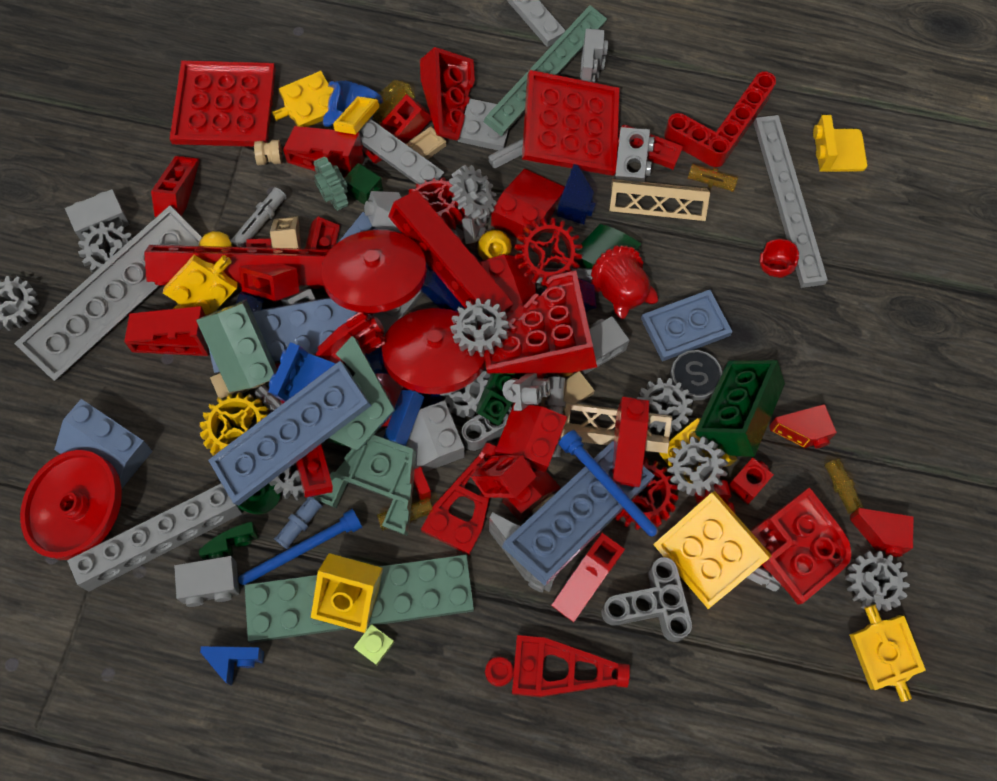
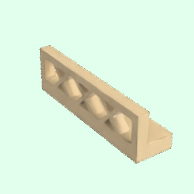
M612 179L609 211L706 221L710 191L707 188ZM617 192L627 193L632 199L625 207L615 206ZM632 194H637V195H639V196H637L636 198H634V197L632 196ZM645 195L652 196L656 202L649 209H643L637 202ZM655 196L663 198L660 201H658V199ZM668 198H675L680 204L673 212L666 211L662 206V203ZM680 199H686L687 201L682 203ZM693 200L703 201L701 214H691L686 206ZM633 204H636L638 208H633L631 206ZM659 206L662 210H654V209H656V208ZM684 209L686 213H681L679 211Z
M567 402L565 407L567 420L563 427L561 438L569 431L575 430L582 437V442L608 446L615 439V429L613 428L615 427V416L618 409ZM571 410L582 411L587 420L581 425L570 423ZM649 413L648 425L654 421L666 422L664 436L652 434L649 429L647 430L645 451L668 454L672 416ZM601 414L609 415L614 423L608 428H602L594 419Z

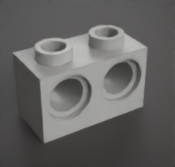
M621 127L616 179L645 182V176H650L652 161H647L648 152H653L654 137H650V129ZM634 138H640L644 143L640 148L635 149L630 146V142ZM631 162H637L641 168L638 172L631 173L627 169L628 165Z

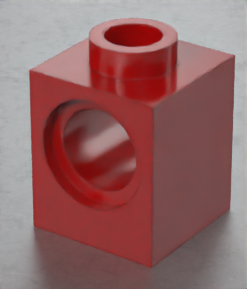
M752 457L729 484L730 491L748 505L774 474L770 472L769 467L765 463L757 461ZM746 475L754 476L757 484L750 483Z

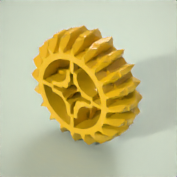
M238 392L236 398H233L232 394L228 393L227 400L223 401L222 398L218 397V405L209 404L211 412H203V417L206 421L200 422V427L203 429L200 432V436L205 440L204 446L206 449H210V453L213 456L249 430L252 424L251 420L255 416L258 423L268 415L269 409L267 406H262L263 403L260 399L254 400L251 394L244 398L243 394ZM223 421L224 428L221 431V436L217 438L219 423ZM230 423H231L232 425H234V426L241 427L243 431H241L240 429H237V428H235V427L232 428V426L230 425Z

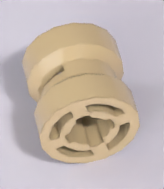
M271 140L270 143H264L263 141L254 142L255 160L258 166L266 165L267 162L282 164L280 140Z

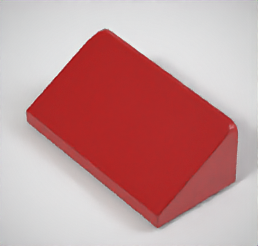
M318 216L311 223L305 249H331L336 245L340 225Z

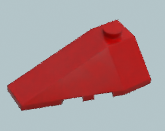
M503 254L481 261L480 265L487 273L491 274L497 285L510 297L514 304L510 309L513 312L519 305L524 306L536 293L535 283L531 282L534 277L533 274L530 273L525 278L523 274L528 270L527 267L523 269H518L517 267L523 262V259L515 260L514 256Z

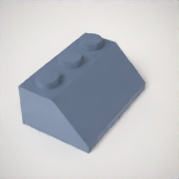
M82 399L63 419L54 449L59 454L73 450H86L104 457L116 469L122 488L152 453L150 447L142 439Z

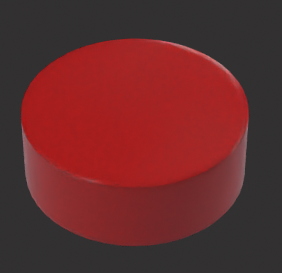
M495 657L487 663L485 676L491 685L503 687L512 680L514 669L508 659Z

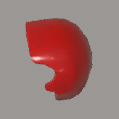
M775 239L767 242L764 251L760 254L759 263L762 271L771 277L784 278L793 273L799 260L798 248L790 240Z

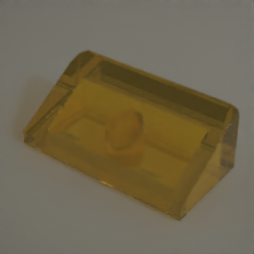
M393 80L378 94L382 96L383 103L379 104L380 107L374 113L373 118L381 123L406 94L414 99L415 95L410 85Z

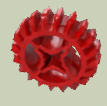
M434 177L432 181L427 182L425 180L421 185L416 184L415 189H409V194L418 190L429 201L436 213L445 220L450 229L456 230V224H463L462 219L466 217L465 209H458V203L453 201L452 198L455 195L449 191V188L453 186L449 180L446 181L444 177L436 180Z
M541 218L540 227L536 221H532L531 227L533 231L525 226L523 232L526 236L518 235L517 237L523 244H516L514 246L515 250L522 251V253L514 256L515 260L523 259V262L517 266L518 269L527 267L528 270L523 276L526 278L530 273L534 274L532 283H536L539 277L542 278L541 286H545L547 279L553 275L571 272L570 267L578 269L580 265L574 260L582 259L580 253H575V251L582 249V244L574 245V242L579 239V235L571 237L569 234L573 231V227L570 226L565 231L563 229L565 221H561L558 226H555V218H551L549 225H547L545 218ZM540 233H553L548 242L532 240L534 236ZM559 238L567 246L568 257L564 256V253L558 248ZM554 242L551 247V253L554 254V257L550 255L543 263L545 251L542 248L546 249ZM528 246L533 248L532 251L536 252L539 256L537 267L534 266L529 258ZM549 262L564 264V267L558 271H543Z
M646 457L644 458L643 466L655 476L653 481L642 490L645 493L647 492L645 498H642V495L641 497L637 495L632 501L643 510V513L655 526L659 527L662 524L661 519L667 521L670 518L669 512H674L676 509L673 503L677 502L678 496L673 493L677 491V485L670 484V479L673 475L665 476L666 467H663L661 470L657 469V461H654L652 466L648 465ZM660 489L662 503L656 509L653 505L655 501L652 495ZM625 509L615 517L616 521L624 517L626 519L625 527L634 522L635 529H640L638 523Z

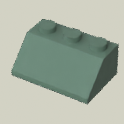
M247 299L196 319L229 392L249 389L270 381L273 374L277 372L278 369Z

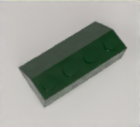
M778 360L728 361L695 430L696 435L700 438L705 437L709 440V443L711 441L718 444L717 448L723 450L729 456L755 457L785 385Z

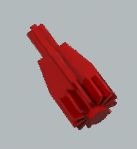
M359 312L346 320V323L338 327L319 345L315 356L333 363L341 361L345 365L346 363L336 353L351 336L356 338L364 355L365 353L369 354L386 343L384 341L386 338L383 336V325L377 317L370 316V313Z

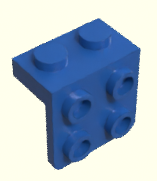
M290 342L288 348L281 355V364L277 372L270 379L268 392L279 400L286 402L336 363L309 354L301 346Z

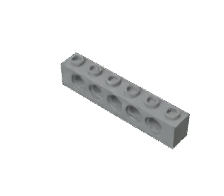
M221 483L67 561L77 585L89 592L241 515L242 512L236 504H233Z

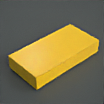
M357 96L333 123L335 131L356 135L380 107L378 100Z

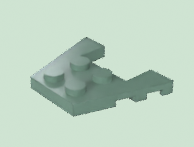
M351 336L338 350L336 355L355 372L353 378L372 406L329 438L359 451L396 410L371 368L367 357H365L357 339Z
M373 435L359 451L351 449L344 457L345 461L336 472L330 474L333 492L312 496V498L337 508L347 483L393 499L382 526L407 536L409 533L416 451Z

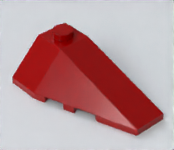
M434 47L420 59L421 83L436 135L457 141L460 137L465 118V106L469 103L470 99L468 96L470 88L473 87L475 81L474 60Z

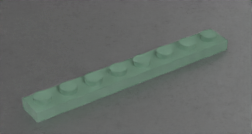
M589 5L530 70L559 75L582 50L585 30H600L607 21V18ZM528 72L489 112L483 121L500 136H503L525 112Z

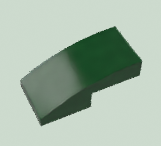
M492 373L481 395L476 413L499 426L512 404L503 395V385L510 379H520L521 377L514 373Z
M252 522L231 528L206 543L199 550V556L203 560L233 556L232 545L235 544L237 547L251 544V540L259 539L257 528Z

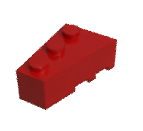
M294 126L283 148L287 163L315 171L314 161L325 156L331 162L332 167L338 166L343 178L348 175L357 163L362 165L364 161L359 132L355 135L330 129Z
M201 306L130 313L124 342L131 352L209 356L208 345L196 319L206 316Z

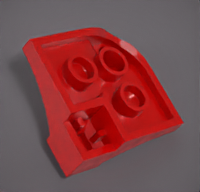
M810 487L750 529L751 533L772 555L762 566L784 587L797 605L807 601L837 576L851 560V546L848 538Z

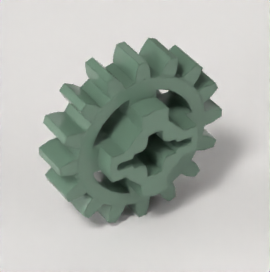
M325 156L315 160L313 164L317 174L314 175V181L324 201L330 200V203L333 204L337 211L348 206L347 196L345 195L348 192L346 188L348 186L338 166L332 167L331 162Z

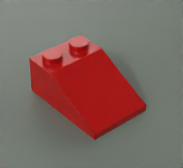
M524 168L503 191L497 204L493 207L491 226L516 238L518 235L526 236L523 228L526 226L533 231L531 227L532 221H536L539 227L541 226V218H545L548 223L567 188ZM541 233L534 236L532 240L537 242Z

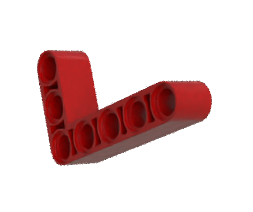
M769 72L757 74L716 132L684 114L675 113L668 119L664 133L665 139L683 146L682 150L709 166H722L768 102L776 84L775 76Z

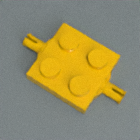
M322 71L279 88V93L285 107L272 111L276 121L289 116L299 127H309L323 121L324 115L328 112V100L333 92V88L328 87L329 83Z
M193 255L164 286L163 294L178 303L173 309L201 306L206 315L214 313L237 289L238 283L224 272L227 266L231 264L230 258L227 257L226 259V255H222L215 264H212Z
M876 604L864 607L870 624L860 631L849 634L868 685L871 690H877L888 685L895 686L900 701H908V699H912L906 682L913 675L926 671L905 616L899 615L888 620H881Z

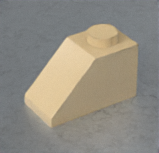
M298 217L273 220L270 229L272 248L301 249Z

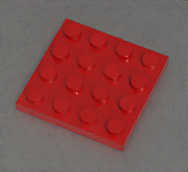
M181 61L170 132L171 143L175 145L254 147L255 141L268 143L276 72L275 64Z
M529 70L526 86L522 160L614 176L617 166L619 88Z

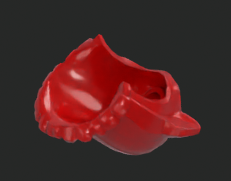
M617 245L612 250H606L596 260L591 272V289L594 292L601 291L603 296L613 303L615 313L619 318L625 319L629 310L640 306L644 302L649 304H656L658 302L657 293L650 285L648 275L642 269L643 260L635 248L623 245L619 247Z

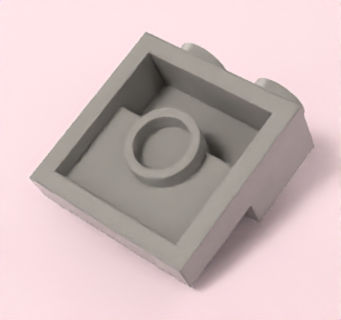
M585 30L580 80L595 83V79L599 78L600 70H604L605 56L602 55H607L608 40H604V30Z

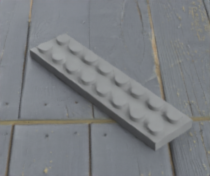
M168 206L14 344L53 381H56L160 286L154 282H146L144 251L149 245L198 246L202 237L171 206Z

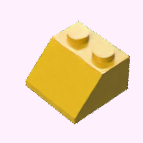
M329 553L318 570L311 618L365 633L378 595L383 568Z

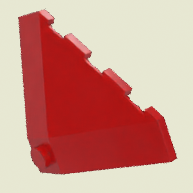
M576 271L551 276L545 282L548 288L540 296L535 293L523 306L526 312L517 321L515 318L510 320L509 329L505 330L508 334V339H500L503 347L500 348L495 345L493 347V354L488 350L484 351L487 373H573L597 367Z

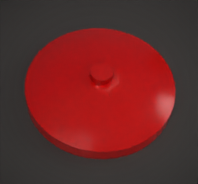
M368 230L344 238L330 249L321 267L322 281L328 296L341 307L361 313L385 312L402 306L421 290L427 274L426 260L420 246L408 236L390 230Z
M442 308L418 310L401 317L388 329L384 336L386 343L382 345L383 363L388 374L398 384L419 393L445 394L462 389L478 378L486 365L485 355L481 357L479 351H475L473 356H470L468 348L461 351L459 343L454 342L453 336L455 334H452L450 326L455 325L452 316H460L457 311ZM467 338V339H469V340L475 342V340H474L473 338Z
M86 450L68 451L47 462L31 480L22 500L20 523L22 533L28 545L37 553L57 560H69L99 545L112 529L121 506L122 487L114 466L104 457Z

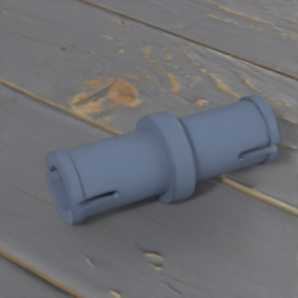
M307 497L297 512L288 517V523L274 537V540L288 550L301 531L307 530V524L323 506L314 498Z

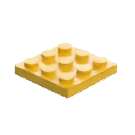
M715 491L709 494L653 544L663 557H667L675 562L679 576L707 609L712 607L772 556Z

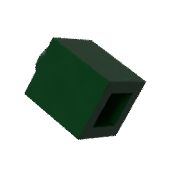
M359 163L344 178L348 186L346 187L347 194L364 205L366 201H369L371 191L383 192L381 177Z

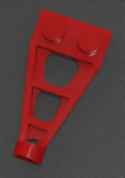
M490 443L484 444L479 456L434 504L421 528V532L470 556L482 533L490 497H484L482 493L477 495L465 489V485L471 478V475L486 462L484 458L488 460L491 456H501L495 453V445ZM463 496L472 500L475 504L473 517L467 522L449 513L450 506L459 497Z
M517 635L512 695L546 697L609 686L628 688L629 664L615 663L548 638ZM547 655L557 656L568 663V675L566 678L551 682L543 678V661ZM581 661L594 664L597 668V677L594 680H576L574 678L575 663ZM614 669L616 670V679H613L612 677V671Z

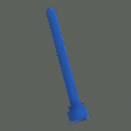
M575 430L565 434L558 443L565 453L575 454L649 536H655L658 532L657 527L583 448L582 437Z
M353 508L343 513L344 516L339 518L340 522L241 574L238 582L241 585H246L344 531L347 533L352 531L354 533L363 528Z

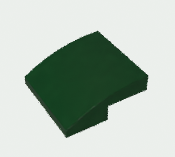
M599 224L581 243L582 249L575 251V253L582 255V259L574 261L585 269H592L596 260L606 250H612L614 246L618 245L620 247L623 245L633 247L638 251L641 243L615 228Z

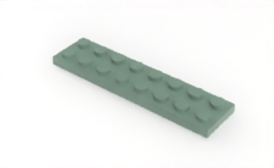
M467 555L380 566L383 568L368 626L371 624L374 626L473 612L474 607ZM317 575L245 585L248 642L250 643L345 630L348 628L311 618Z

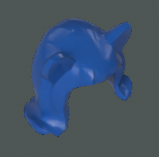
M350 81L329 82L328 87H332L333 92L328 100V112L323 117V126H333V123L357 96L376 99L379 104L383 103L382 96L369 87Z

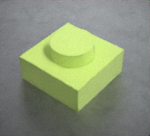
M371 624L354 646V649L375 665H378L392 647L394 641Z

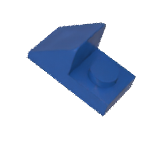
M201 646L200 653L220 677L231 686L235 663L240 668H254L255 663H263L264 651L259 647Z

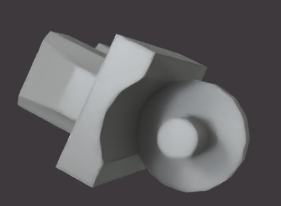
M527 373L520 379L513 378L505 382L502 392L508 401L516 402L514 404V411H522L530 404H539L542 397L550 395V380L538 379L537 373Z

